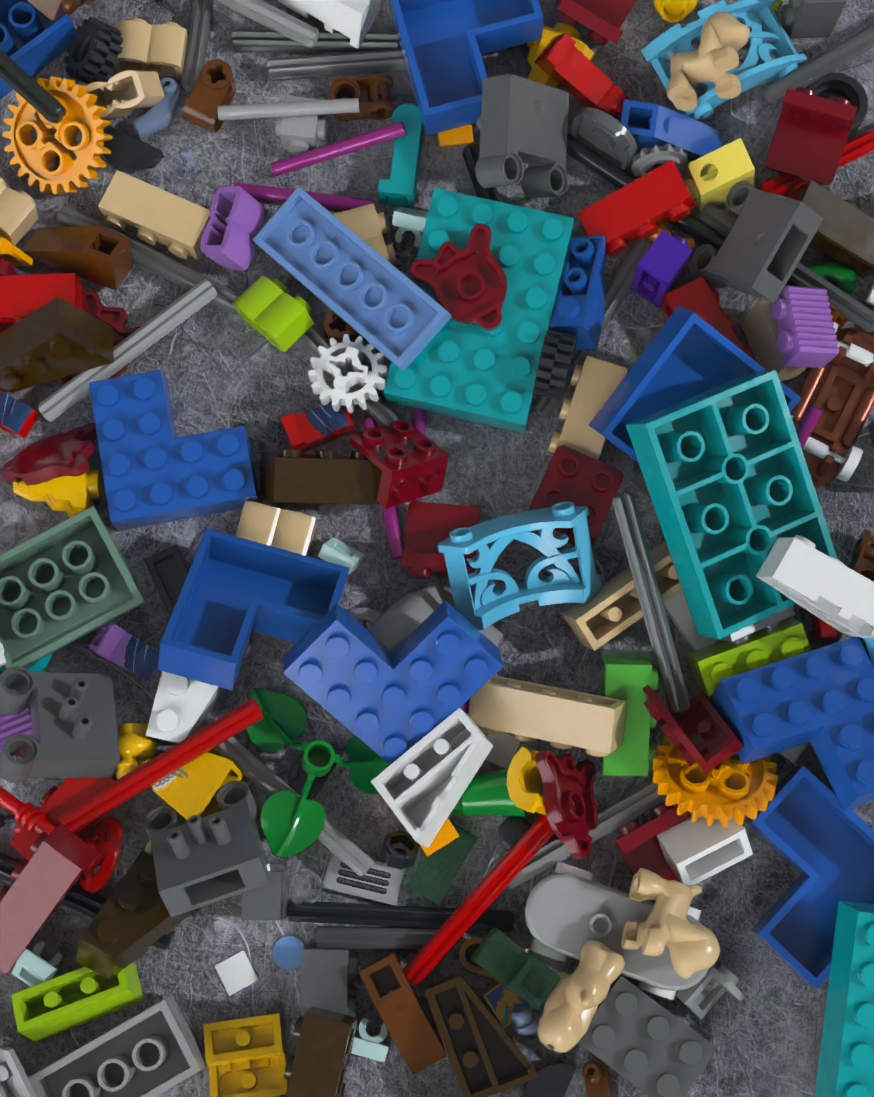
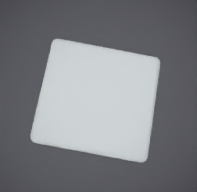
M504 732L501 734H488L487 739L491 742L493 748L485 760L501 767L509 768L520 740Z
M244 951L215 965V969L228 995H232L258 981V977Z

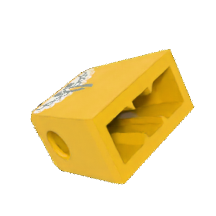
M206 752L152 785V790L187 821L193 815H200L203 818L220 812L221 808L216 799L219 789L231 781H241L244 774L228 758ZM161 753L155 754L151 759H153Z

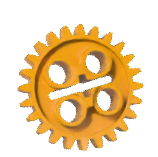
M53 76L50 77V80L38 78L37 83L65 107L66 115L58 124L49 122L21 95L16 93V98L20 104H9L8 108L14 113L13 118H4L3 120L11 126V131L2 133L3 137L11 139V144L7 145L4 150L14 152L15 156L9 163L10 165H21L17 175L18 177H29V186H39L41 192L52 191L53 194H64V191L66 193H76L77 187H89L87 178H99L94 169L95 167L106 168L107 166L100 157L101 154H111V151L103 146L104 141L113 139V136L105 134L103 128L109 126L111 122L100 119L106 108L103 106H93L98 96L96 94H86L87 86L75 85V80L66 78L63 81L62 78ZM35 129L37 131L36 142L33 141V131ZM79 129L82 131V141L80 144L77 141ZM57 154L60 157V166L58 167V169L55 165V158Z
M665 735L663 745L657 746L652 766L654 771L652 781L658 784L657 794L666 795V806L678 804L677 815L680 816L687 811L692 813L691 822L693 823L701 816L705 817L708 827H711L714 819H719L721 825L727 828L728 820L731 818L738 825H743L745 815L755 820L758 810L765 812L768 801H772L774 798L778 775H775L777 764L770 762L771 755L742 765L736 752L706 774L697 762L691 766L687 763L676 748L681 742L674 746Z

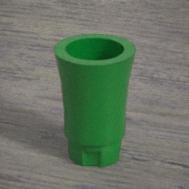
M508 768L475 774L449 816L464 814L465 817L479 815L526 817V811L518 808L510 799L506 786Z

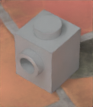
M285 95V102L320 100ZM323 115L276 117L275 134L281 137L283 149L294 154L317 149L319 140L325 141L327 121L322 119Z

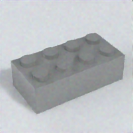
M173 995L33 1074L28 1079L37 1097H156L198 1073L207 1064Z

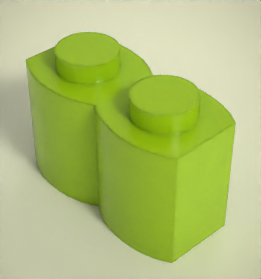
M261 275L232 305L249 326L263 335L277 349L285 352L314 324L309 315L312 309L299 295H296L294 298L290 296L289 290L279 279L274 278L271 281L266 276Z

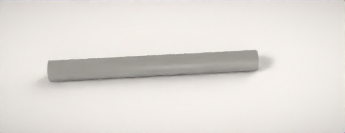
M359 98L218 106V119L220 121L359 113Z

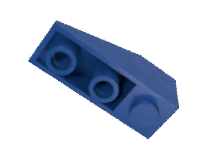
M624 99L619 122L626 127L635 139L637 154L641 153L643 148L650 149L655 144L664 146L669 143L671 147H682L683 152L687 153L688 161L692 162L721 147L723 135L721 130L659 104Z
M604 235L571 237L549 327L552 331L575 335L576 344L574 350H593L598 348L604 322L606 247Z

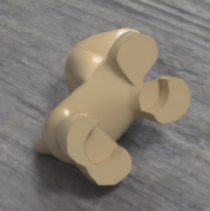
M725 11L715 12L708 17L703 25L699 49L679 52L677 54L675 52L669 53L671 78L667 86V97L674 103L677 110L690 111L697 108L698 95L693 89L696 83L713 82L717 95L721 99L735 98L741 93V83L738 76L727 71L736 68L739 64L737 52L748 41L750 36L749 26L740 23L732 14Z
M640 868L633 876L629 899L638 902L644 900H655L656 902L646 921H627L625 923L621 948L636 950L642 946L643 955L658 956L663 953L665 946H667L674 971L684 979H689L694 973L712 967L720 954V946L716 936L707 927L691 923L686 918L693 897L702 893L701 886H687L676 880H666L650 870Z
M589 940L584 943L580 951V962L576 970L572 974L564 972L556 974L551 984V991L544 1004V1011L540 1017L537 1030L540 1041L548 1049L558 1053L568 1052L584 1036L598 1005L606 998L610 985L623 971L625 961L621 955L610 950L599 941Z

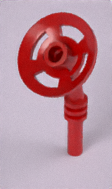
M0 786V805L13 814L15 822L21 823V826L24 828H28L30 833L37 832L41 834L44 831L49 835L57 827V825L46 819L45 813L40 812L37 807L33 808V804L30 802L23 803ZM110 816L101 819L88 837L82 839L98 851L79 877L81 887L88 892H96L106 884L116 867L120 855L122 827L118 819ZM105 827H107V829H108L109 840H108V837H107L106 832L103 831V829H104ZM97 866H101L99 871L95 875L94 869Z

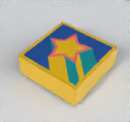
M497 984L483 994L503 1028L513 1023L511 1013L515 1008L527 1006L532 1010L536 1007L525 990L510 987V985Z

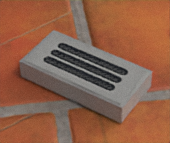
M331 852L322 888L396 906L405 869L400 870L386 863L373 860V865L367 873L359 876Z

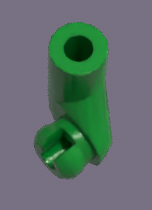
M830 261L807 267L825 280L837 282V288L845 293L853 292L857 287L855 280L858 277L856 272L837 262Z

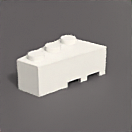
M277 0L305 18L312 15L322 21L324 29L333 34L337 30L349 37L350 45L359 49L381 8V0Z
M795 535V537H778L756 577L842 634L874 639V582L848 568L840 560L815 549L816 545L800 535Z
M248 645L245 658L252 648L250 645ZM162 671L145 736L177 744L196 733L198 726L213 710L214 704L224 688Z
M459 707L376 776L371 783L412 838L424 847L429 848L493 748V745L471 717Z

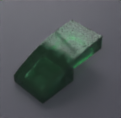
M452 821L450 822L459 837L428 857L424 854L406 884L437 905L440 904L478 837Z
M495 927L491 929L471 957L472 961L538 1011L561 979L535 956L527 953Z

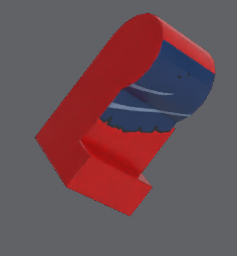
M0 390V428L22 439H26L40 414L25 403Z
M332 401L297 415L291 413L280 417L292 448L301 449V453L334 441V439L351 432L355 427L347 407L342 405L339 411L335 412L332 407Z

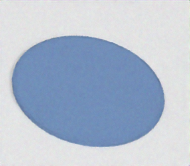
M295 936L280 938L274 944L272 951L275 963L287 970L297 968L302 963L304 944Z

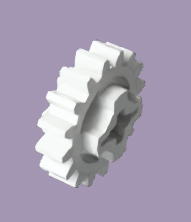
M344 334L342 343H337L333 337L330 338L331 347L326 349L323 346H319L318 351L321 357H311L310 359L314 369L308 371L310 382H314L311 385L314 395L320 394L319 398L322 405L332 401V407L335 412H338L342 405L347 407L348 413H353L354 405L359 404L363 410L367 409L366 400L370 398L377 402L379 398L376 389L384 390L386 383L383 378L388 376L387 366L383 365L385 363L384 355L376 353L377 349L371 343L365 347L363 336L360 335L355 342H350L348 334ZM363 358L371 365L372 371H369L368 367L363 365ZM325 376L329 378V381L333 382V389L326 384Z

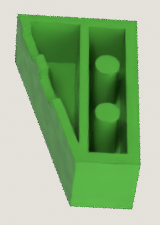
M599 649V661H602V683H599V695L627 701L622 746L608 756L599 757L600 769L603 776H648L649 764H653L654 756H656L655 742H649L650 728H656L657 721L643 704L649 698L642 688L649 684L653 691H657V668H652V664L643 650Z

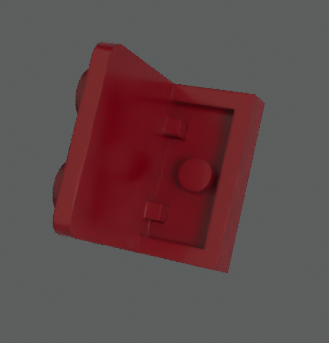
M556 0L553 6L561 11L558 16L559 19L576 28L579 22L590 28L587 36L605 46L608 40L617 44L623 34L620 27L636 0Z
M798 87L795 90L787 88L781 114L765 159V167L768 170L802 180H812L826 186L831 185L858 107L851 106V102L844 98L831 97L829 100L818 97L814 91L807 88Z
M396 420L389 426L382 425L375 428H367L364 431L351 434L350 444L382 470L377 502L385 509L442 491L449 454L414 428L411 423Z
M559 446L551 459L529 510L551 508L554 504L560 502H572L574 506H587L589 512L587 521L593 547L611 508L613 498L616 497L624 479V474L612 466L567 446ZM573 527L554 529L562 534L565 533L569 537L568 542L576 545Z
M411 502L407 510L404 551H402L401 559L402 573H408V577L413 579L426 580L430 579L431 575L443 576L446 581H449L444 553L439 552L437 544L450 537L449 533L454 529L469 528L479 524V509L475 506ZM477 550L470 554H464L467 574L475 572L476 568L471 567L466 559L475 557Z
M649 684L642 688L649 698L643 704L657 722L662 718L664 719L659 723L661 729L674 746L681 742L676 748L690 766L697 762L702 770L708 774L744 747L702 692L690 700L691 707L689 710L671 714Z
M664 802L652 809L650 812L653 817L642 824L639 823L638 819H635L618 829L621 836L615 838L612 842L632 877L640 868L656 873L666 880L679 881L665 860L657 835L687 820L686 818L691 816L688 811L679 816L677 815L678 804L666 806Z

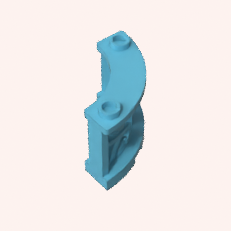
M725 0L719 1L698 11V20L686 24L684 28H681L680 24L677 23L641 50L646 61L652 63L667 91L671 78L670 68L667 64L670 61L669 53L675 52L677 54L679 52L699 49L694 48L692 44L701 40V32L705 21L715 12L725 11L732 14L740 23L749 26L750 36L747 41L750 42V47L745 61L740 68H733L727 71L738 76L741 83V93L765 83L778 81L808 61L805 54L797 53L771 6L776 3L775 0H739L729 5L726 4ZM769 54L775 55L777 59H772ZM713 82L696 83L693 89L703 87L706 92L698 98L696 109L677 111L700 122L711 116L714 108L729 100L718 97Z
M560 502L554 504L551 508L518 512L491 519L469 528L463 527L452 530L449 533L450 537L437 545L439 552L444 553L455 609L478 630H485L496 621L520 612L519 605L530 601L538 600L539 606L561 603H586L602 589L601 575L596 574L587 521V516L589 515L588 507L574 506L572 502ZM573 527L576 546L558 550L557 548L564 546L568 542L569 537L565 533L561 536H554L553 530L555 528ZM513 539L529 544L544 554L531 563L527 569L525 581L517 583L507 572L500 569H492L501 552ZM477 550L475 557L466 560L471 567L478 568V571L467 574L464 554H470ZM578 557L581 574H576L567 560ZM544 567L548 572H551V576L538 578L539 571ZM488 580H502L504 582L503 587L493 590L496 584L494 581ZM474 584L473 598L470 585Z

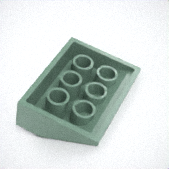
M94 506L0 555V642L4 648V656L7 662L4 664L6 669L16 666L24 668L145 603L118 545L103 517Z

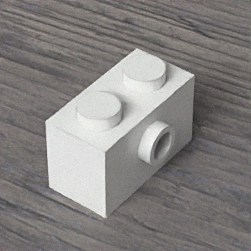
M700 816L694 823L689 818L657 835L666 862L679 881L687 886L695 885L753 855L745 828L742 825H738L733 818L728 820L727 828L721 825L719 819H714L711 827H708L705 817Z

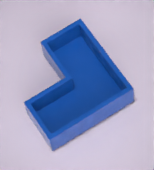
M389 0L391 16L426 136L476 123L482 109L483 78H488L481 55L542 39L543 14L538 0Z
M678 305L590 422L589 426L638 462L626 424L751 372L766 371V369L696 313ZM780 381L789 411L791 412L801 397Z
M161 370L89 383L110 523L119 531L242 509L245 501L261 503L250 438L245 426L177 438L169 385Z
M206 528L161 639L158 670L233 690L253 631L297 643L336 603L340 606L349 567Z
M446 600L393 652L336 603L284 655L283 673L391 765L470 699L503 667L499 648Z
M859 637L845 639L720 681L711 698L719 715L744 746L737 752L742 765L811 742L843 811L874 801V667Z
M797 766L776 787L773 800L768 801L767 810L765 812L758 810L755 820L748 817L745 821L801 874L756 923L751 931L808 985L818 989L830 974L839 901L874 904V830L851 809L843 811L837 796L805 766Z

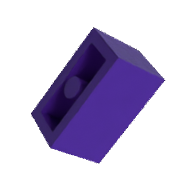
M662 230L637 264L630 289L657 308H660L664 295L672 291L683 276L693 250L688 247L687 242L680 236L675 234L669 235Z

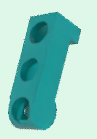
M402 104L394 110L392 121L393 124L403 121L407 135L395 138L390 180L379 179L378 196L380 205L415 208L424 129L418 107L413 104Z

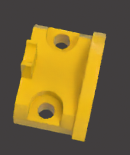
M522 746L512 758L507 771L506 786L510 799L522 810L546 815L543 802L542 776L535 759L539 751H530Z

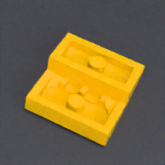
M280 1013L203 1024L206 1064L209 1066L211 1097H280L281 1094L286 1095L289 1080L284 1079L287 1060Z

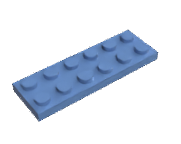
M300 187L293 192L252 240L403 372L452 317L446 309Z

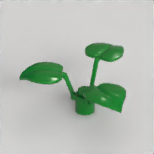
M253 688L248 701L254 699L263 712L261 720L246 728L254 746L267 754L280 752L286 744L290 748L304 751L302 767L308 776L300 797L289 790L276 792L265 801L260 815L261 829L272 854L276 857H288L308 848L316 841L323 830L325 823L323 806L317 801L306 800L315 777L326 775L333 763H336L342 768H350L349 779L356 789L365 794L376 795L380 793L371 781L390 764L357 736L349 740L346 745L345 752L349 761H345L340 758L339 754H335L333 747L326 741L316 740L310 744L308 742H294L292 739H296L303 734L307 723V715L301 703L284 693Z

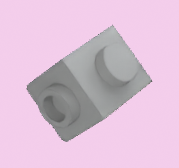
M723 965L718 969L713 966L710 967L706 976L698 984L685 990H679L675 994L701 1020L725 991L729 992L739 1002L745 997L736 987L740 980Z

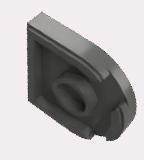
M592 107L582 108L572 121L570 135L628 173L632 168L633 156L637 153V144L631 133L624 125L606 112Z

